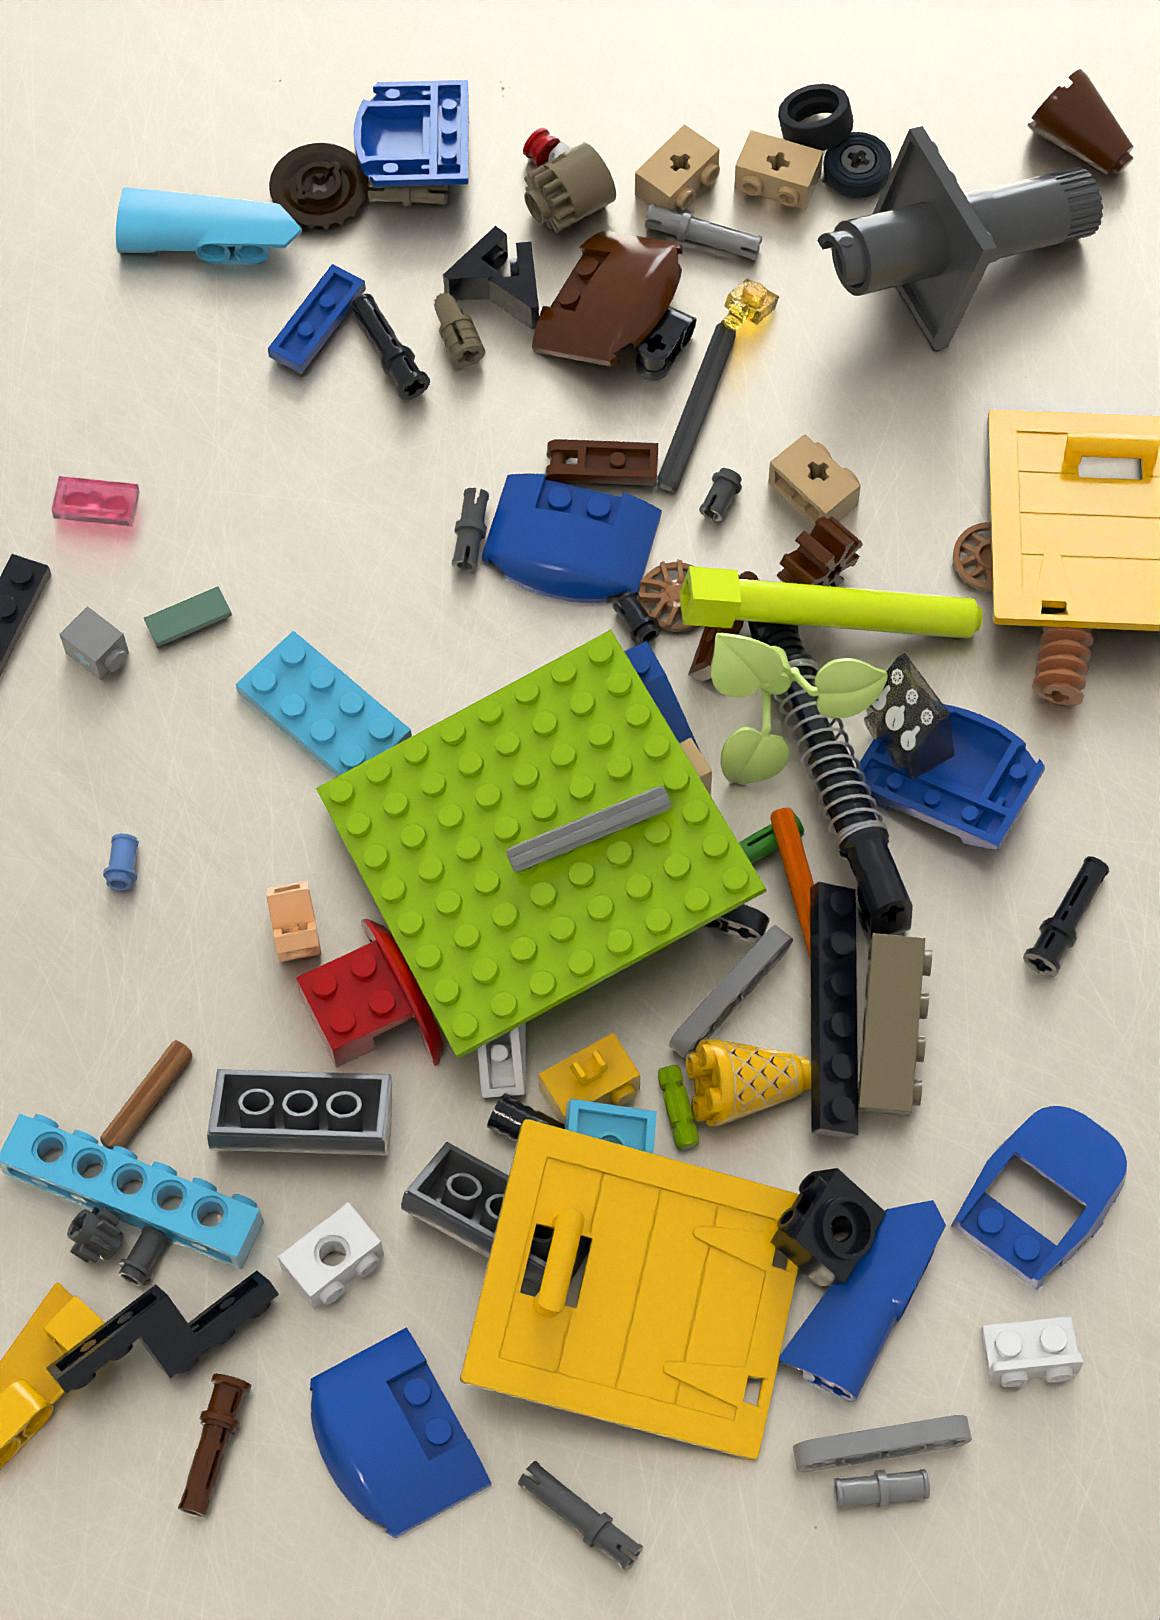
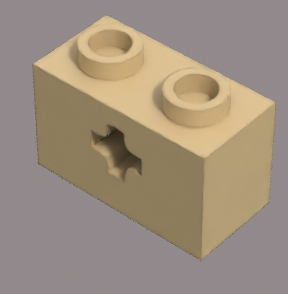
M684 124L635 172V195L648 205L653 203L656 206L676 212L680 209L685 210L694 200L695 194L704 185H711L718 177L720 172V148Z
M750 130L735 165L734 188L742 190L748 195H759L779 201L785 206H795L807 210L821 176L823 151Z
M806 434L770 461L768 482L814 525L816 520L823 516L827 519L832 516L837 521H840L858 506L861 485L856 475L848 468L839 466L832 459L824 445L819 442L814 443Z

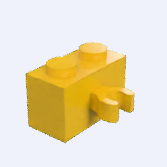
M614 1032L538 1074L539 1090L559 1122L565 1124L567 1102L570 1099L623 1106L634 1099L637 1095L636 1091L640 1090V1073Z

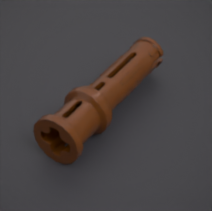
M216 1373L212 1376L211 1382L214 1384L208 1408L201 1412L199 1418L201 1420L200 1424L203 1425L201 1438L195 1452L184 1493L178 1506L179 1510L200 1517H206L211 1494L218 1477L230 1434H235V1431L239 1429L238 1413L244 1394L249 1393L252 1386L244 1380Z

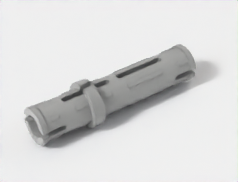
M653 203L650 205L646 216L648 220L645 221V228L677 236V241L685 242L688 239L750 258L753 261L758 256L762 236H755L693 217L694 213L690 211H685L683 214L656 206Z

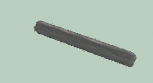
M722 322L715 327L657 477V485L663 490L674 492L679 487L736 338V328L733 325H727Z

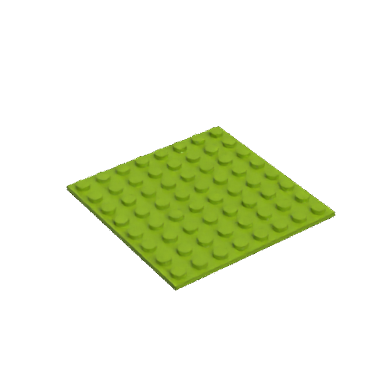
M612 630L601 634L316 788L457 1059L767 892L766 887ZM657 786H663L671 803V807L667 811L519 872L514 871L510 865L506 853L509 847Z

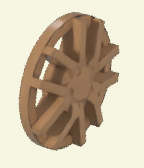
M984 522L967 528L958 537L953 550V563L955 572L963 579V584H969L976 589L988 591V594H992L991 533L987 541L977 534V532L991 530V523ZM969 538L978 547L974 548L966 544L965 541ZM960 551L969 557L960 561ZM976 565L977 568L968 574L965 571V568ZM984 574L986 582L979 581L977 578Z
M677 559V562H660V566L652 569L641 579L638 593V601L650 617H655L658 620V628L670 632H684L697 627L683 625V623L674 624L679 613L682 615L679 591L684 581L683 571L687 572L689 566H693L682 563V560ZM678 570V579L671 580L667 571ZM662 574L663 581L653 580L656 576ZM646 588L659 591L660 593H645ZM646 603H653L658 605L654 609V611L651 612L647 607ZM664 610L670 612L667 622L658 618Z

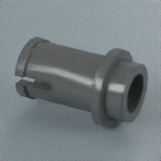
M721 468L719 472L713 474V485L699 508L700 513L712 520L715 513L714 520L716 522L723 520L733 496L742 490L741 476L728 468Z
M149 1226L143 1227L142 1233L127 1259H121L119 1262L121 1269L118 1274L120 1277L136 1286H142L144 1281H150L152 1278L150 1270L164 1245L169 1240L163 1233Z

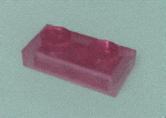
M59 476L51 511L54 519L133 527L140 491L138 484Z

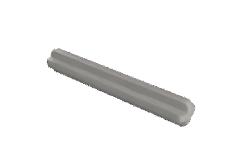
M657 786L509 847L506 850L508 860L512 869L519 872L667 811L671 807L670 800L663 786Z

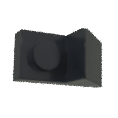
M495 225L443 274L444 292L446 294L449 293L451 296L453 295L456 301L490 299L488 280L490 278L503 277L498 270L505 264L508 258L507 234Z
M531 241L516 243V258L509 259L511 276L490 278L488 280L489 298L491 302L529 328L536 329L539 319V305Z

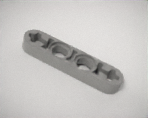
M777 925L772 926L682 1023L672 1036L669 1047L685 1060L688 1053L696 1052L699 1042L702 1039H709L782 959L790 948L793 938Z
M953 1415L805 1440L795 1444L793 1452L797 1470L810 1472L958 1447L969 1443L972 1437L967 1416Z

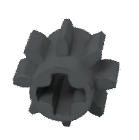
M94 1207L92 1212L87 1209L82 1210L73 1219L67 1232L68 1238L75 1242L70 1252L86 1263L89 1261L97 1263L99 1258L104 1261L109 1260L118 1251L123 1241V1233L116 1228L121 1218L104 1207L101 1210Z

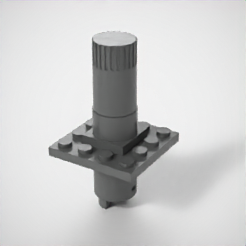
M920 126L909 129L873 213L841 221L837 224L834 231L820 235L817 241L822 250L831 248L836 274L843 287L850 294L861 296L897 287L933 349L936 351L949 346L989 263L996 262L1000 258L1094 235L1102 223V196L1099 193L1100 189L1096 185V180L1082 167H1074L987 189L979 188L963 192L957 183L955 174L949 170L941 157L936 143L930 139L924 127Z

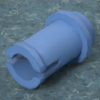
M120 833L114 835L111 839L109 867L104 869L103 876L108 887L115 890H128L131 888L132 883L137 880L134 865L139 841L133 835Z

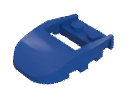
M1063 1106L1042 1108L1033 1113L987 1160L951 1227L1034 1289L1038 1290L1043 1285L1044 1277L1058 1264L1062 1267L1070 1260L1076 1251L1090 1237H1094L1103 1225L1106 1214L1111 1205L1115 1203L1125 1183L1127 1175L1125 1152L1112 1134L1083 1113ZM1014 1155L1086 1207L1058 1245H1055L986 1193V1190Z

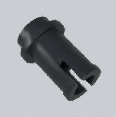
M634 592L625 593L616 600L618 603L613 604V609L629 628V636L634 642L641 644L647 641L649 644L658 637L660 633L658 620L648 615Z

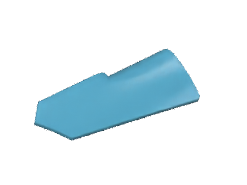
M125 187L122 189L117 213L116 248L118 253L196 251L200 259L210 263L257 264L268 259L269 248H286L302 232V229L286 210L277 203Z

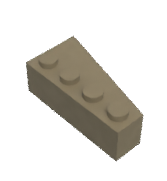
M873 933L868 945L867 960H871L868 966L865 987L867 1008H865L862 1030L864 1048L860 1059L858 1111L909 1116L912 1113V1105L920 1106L922 1080L915 1079L916 1062H924L926 1037L918 1036L919 1019H927L929 993H921L922 977L930 976L932 967V950H925L926 938Z

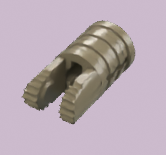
M445 292L439 293L434 300L435 311L441 323L439 333L453 365L464 368L476 364L484 357L485 348L472 318L464 315L463 310L453 295L451 296ZM468 350L470 351V353H471V355H472V357H470V358L468 357V355H467V353H466V351H468Z

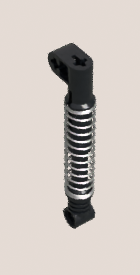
M748 621L752 639L770 646L782 648L786 652L790 668H799L801 676L810 685L816 687V684L813 685L820 668L814 657L806 653L799 636L798 625ZM793 680L789 689L780 694L786 695L785 699L779 698L778 695H774V698L781 702L779 707L780 713L787 715L784 722L786 726L792 728L790 732L791 739L798 741L795 749L796 752L803 754L800 760L801 764L809 767L806 776L814 780L811 788L812 791L819 793L818 805L825 807L822 815L825 819L831 820L828 829L830 832L837 834L833 840L841 858L849 862L857 881L856 908L862 931L869 942L873 933L895 935L911 929L913 905L888 848V829L886 824L882 822L881 813L876 810L877 804L875 799L870 796L871 789L865 783V775L859 770V760L854 757L853 746L848 743L849 737L843 731L842 720L833 718L831 723H829L828 716L822 715L817 709L816 701L818 696L809 695ZM786 702H789L792 710L790 712H786L783 709V705ZM791 715H795L798 722L796 725L789 724L788 719ZM835 721L838 722L840 728L832 727ZM796 728H800L803 734L801 738L794 736ZM833 731H838V734L835 736ZM841 734L844 735L845 742L837 740ZM802 741L806 742L807 751L800 750L799 745ZM808 754H811V756L808 759V764L805 763V757Z

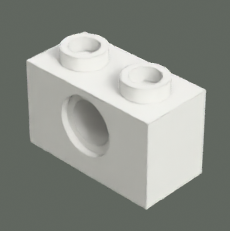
M347 1202L277 1257L282 1271L312 1308L315 1309L321 1303L328 1305L338 1299L346 1289L344 1285L357 1275L365 1277L375 1270L380 1264V1257L384 1255L380 1239L352 1205ZM332 1251H339L345 1254L344 1261L337 1266L331 1267L322 1263L325 1255Z

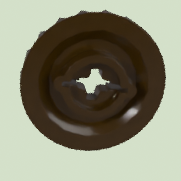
M312 143L293 149L278 161L270 176L269 190L273 203L280 204L298 225H307L311 231L314 226H323L328 230L331 224L339 223L343 225L347 217L355 218L358 208L364 207L365 198L369 191V179L362 171L356 155L350 150L331 143ZM316 183L321 186L326 183L327 191L316 190L313 192L312 185Z

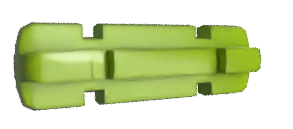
M678 1065L660 1068L658 1070V1080L661 1090H665L663 1091V1099L671 1128H675L673 1136L676 1147L679 1150L693 1148L699 1144V1135L696 1125L692 1124L694 1123V1116L686 1087L682 1086L684 1085L681 1068Z

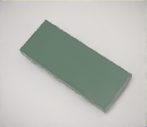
M219 586L144 617V621L156 646L160 647L232 616V613Z

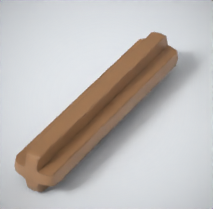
M175 1040L168 1046L100 1136V1141L106 1148L112 1150L114 1146L124 1148L191 1060L193 1054L186 1045Z

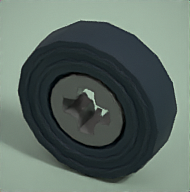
M851 132L840 144L827 149L823 161L824 176L830 187L842 195L852 198L871 196L878 193L886 184L892 170L891 152L886 144L875 135L865 132ZM859 159H861L860 162L864 161V165H859L857 168L851 166L852 162L856 163Z

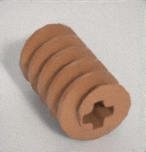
M1060 612L1056 614L1065 615V612ZM1043 626L1044 633L1041 637V648L1037 657L1039 662L1036 664V677H1034L1032 685L1034 692L1040 698L1061 706H1076L1083 702L1084 695L1081 690L1086 686V680L1083 676L1088 673L1089 666L1086 661L1090 660L1091 651L1088 647L1092 646L1094 637L1089 632L1094 628Z

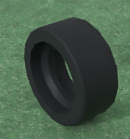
M821 83L797 89L785 97L778 111L784 140L824 151L837 146L853 130L854 119L849 98L845 91L836 85ZM814 114H831L827 118L817 122H800L806 117L812 116Z

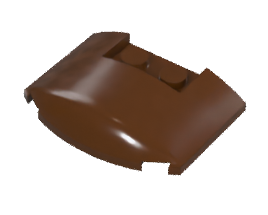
M601 231L587 239L579 247L582 256L550 307H542L533 337V351L606 366H613L619 362L614 353L629 343L636 348L651 333L668 309L677 290L682 273V268L678 264V254H683V250L679 242L609 231Z

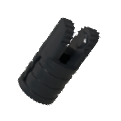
M504 1093L499 1099L487 1123V1128L492 1131L497 1130L498 1133L508 1136L513 1141L518 1140L521 1124L526 1119L565 1129V1124L539 1110H533L528 1105H523L522 1102L512 1099V1096Z

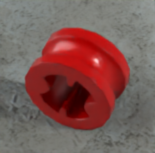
M541 127L529 136L524 144L523 154L527 158H533V162L540 167L548 162L549 154L560 140L556 136H550V132L545 127Z

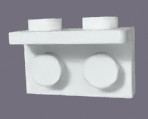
M1072 1316L982 1326L981 1335L989 1383L1001 1382L1003 1387H1017L1029 1383L1030 1378L1046 1377L1047 1382H1064L1073 1379L1074 1374L1079 1373L1084 1363L1082 1353H1078Z

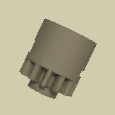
M582 142L562 153L556 159L546 162L527 173V176L524 177L528 185L525 187L526 193L524 194L528 210L538 223L543 224L546 222L548 229H554L556 233L616 200V188L608 167L599 153L586 142Z

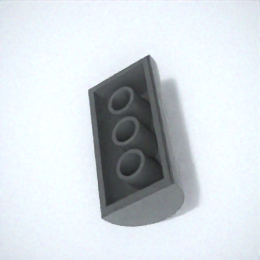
M217 1069L207 1132L209 1149L218 1151L387 1156L392 1117V1075Z
M446 1141L404 1192L401 1209L489 1258L509 1175ZM536 1224L524 1278L541 1287L554 1229ZM580 1237L571 1280L589 1251L591 1239Z

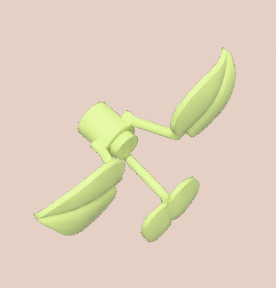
M716 633L714 654L710 668L711 679L715 688L726 696L746 697L753 694L760 687L763 695L762 730L759 732L754 728L742 727L727 738L721 751L723 775L731 783L747 784L767 780L777 775L786 766L790 754L787 742L779 735H769L771 730V694L779 695L786 692L792 681L795 680L809 695L818 696L816 705L822 715L831 718H847L861 713L875 702L887 682L888 675L886 670L875 668L858 659H835L828 662L818 671L815 677L816 687H814L801 676L799 668H790L786 652L782 648L770 646L741 635Z

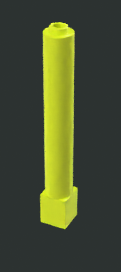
M689 566L679 591L683 625L732 628L734 621L738 620L970 639L975 631L980 630L983 619L982 609L977 607L974 598L739 579L738 570Z

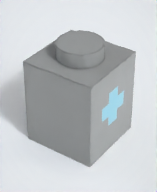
M88 606L59 634L65 653L101 681L109 672L117 671L123 665L129 653L124 634Z

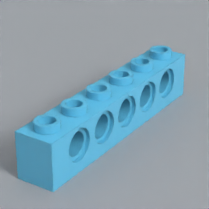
M21 1113L19 1114L0 1151V1168L4 1174L92 1210L94 1207L100 1210L104 1207L120 1217V1221L139 1229H143L144 1226L152 1227L163 1233L171 1242L242 1270L264 1223L260 1209L256 1208V1202L240 1194H233L232 1198L218 1193L216 1192V1186L200 1178H193L191 1182L178 1177L176 1170L163 1163L153 1162L151 1166L138 1161L136 1154L123 1147L114 1146L111 1150L98 1145V1140L83 1131L74 1130L73 1134L58 1129L59 1125L46 1116L35 1114L34 1118H31ZM52 1149L63 1150L62 1156L57 1161H43V1157L48 1151ZM94 1164L103 1166L98 1176L94 1178L82 1177L84 1170L88 1166ZM138 1180L143 1182L138 1192L130 1195L122 1193L124 1185L129 1181ZM178 1196L183 1198L182 1204L175 1210L167 1211L161 1208L163 1202L169 1197ZM211 1212H218L223 1215V1219L216 1226L206 1227L201 1224L202 1219Z

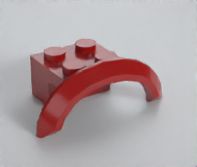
M369 919L361 920V925L371 943L296 977L300 997L336 1068L374 1051L373 1037L413 1018L433 1065L439 1064L443 1041L438 1027L408 963L394 938L384 925Z

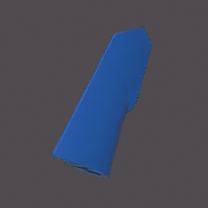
M934 1200L885 1210L886 1214L875 1231L874 1241L869 1251L859 1258L845 1284L831 1285L779 1356L780 1363L804 1371L803 1378L806 1381L839 1398L852 1402L857 1400L895 1322H899L946 1227Z

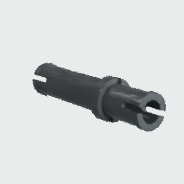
M534 1461L527 1467L526 1470L540 1480V1484H537L523 1473L518 1481V1485L521 1488L526 1489L574 1529L584 1535L583 1541L587 1545L599 1547L617 1562L623 1570H627L635 1562L622 1552L620 1548H625L638 1558L643 1546L612 1524L613 1518L606 1512L598 1513L587 1502L583 1501L541 1467L537 1461Z

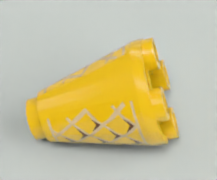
M702 1039L696 1047V1052L688 1053L686 1056L687 1075L690 1079H694L696 1096H693L691 1103L694 1120L696 1122L705 1121L708 1126L724 1125L796 1098L802 1092L811 1089L810 1062L807 1057H798L796 1053L718 1039Z

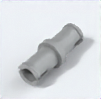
M925 1469L886 1474L885 1470H875L871 1476L834 1478L833 1483L834 1497L838 1508L877 1503L878 1507H889L892 1501L929 1499L930 1497L929 1478Z

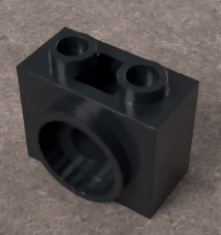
M838 1168L813 1171L801 1182L799 1186L800 1193L792 1207L787 1209L779 1218L777 1223L778 1230L770 1243L817 1285L845 1284L859 1258L865 1255L871 1248L875 1231L885 1216L886 1211Z

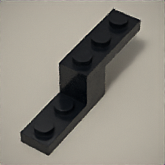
M256 1270L187 1323L170 1297L155 1284L46 1367V1369L67 1394L72 1389L78 1390L89 1384L95 1378L96 1371L107 1362L117 1361L127 1355L133 1347L132 1343L139 1339L156 1364L172 1378L176 1374H183L192 1369L198 1363L199 1356L212 1346H219L227 1342L234 1335L235 1328L248 1318H256L263 1314L270 1307L271 1300L277 1297L279 1293L270 1280Z

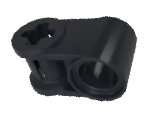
M669 306L655 328L637 346L639 354L635 365L638 374L648 380L664 378L669 373L680 352L689 343L697 318Z

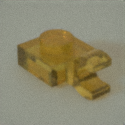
M746 278L728 294L724 307L730 311L721 321V325L732 331H736L746 320L757 325L776 308L779 296L767 290L762 284Z

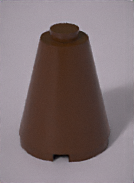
M1078 69L1068 77L1073 83L1068 88L1058 86L1031 117L1034 121L1028 123L1027 126L1034 133L1105 175L1110 174L1112 171L1118 175L1133 160L1134 157L1130 152L1134 146L1088 75L1082 69Z

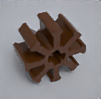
M823 516L816 520L811 534L804 530L795 539L800 545L798 549L789 554L786 553L781 559L780 565L784 569L777 574L780 581L838 587L844 581L840 573L857 563L860 556L855 552L863 546L862 541L834 517L831 516L827 519Z

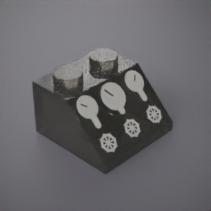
M903 653L896 658L886 671L888 678L885 687L875 702L866 709L867 716L864 717V723L874 739L881 737L886 744L885 751L892 765L897 770L903 768L909 778L913 780L954 757V747L949 711L906 653Z

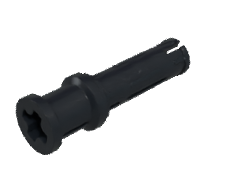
M371 294L358 296L352 302L351 309L382 357L381 367L385 374L392 376L397 384L396 392L401 399L410 400L418 397L430 385L428 375L417 367L414 362L415 355L411 348L402 345L374 297Z
M1092 856L1085 857L1082 867L1067 890L1054 916L1042 922L1039 928L1041 934L1035 945L1024 953V962L1039 974L1049 977L1056 976L1061 968L1059 962L1066 949L1074 946L1077 940L1075 929L1103 879L1109 873L1108 865L1102 860Z

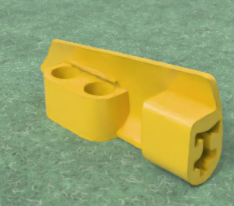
M60 1283L53 1285L0 1361V1470L46 1424L53 1413V1404L65 1393L55 1382L46 1367L105 1323L77 1296L73 1297Z

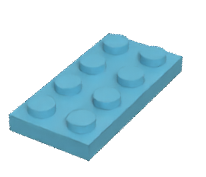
M292 631L235 684L237 692L336 777L412 737L409 727L295 631Z

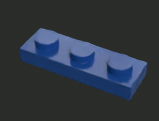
M332 264L268 347L269 357L302 374L351 310L352 302L366 290L365 281Z

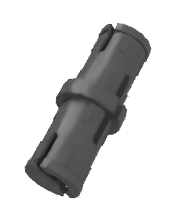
M467 488L464 490L461 519L456 521L454 530L457 535V542L452 566L461 570L462 562H464L466 555L465 571L467 572L475 571L478 567L481 539L485 538L487 530L484 518L489 493L480 489L479 497H477L475 504L477 488Z

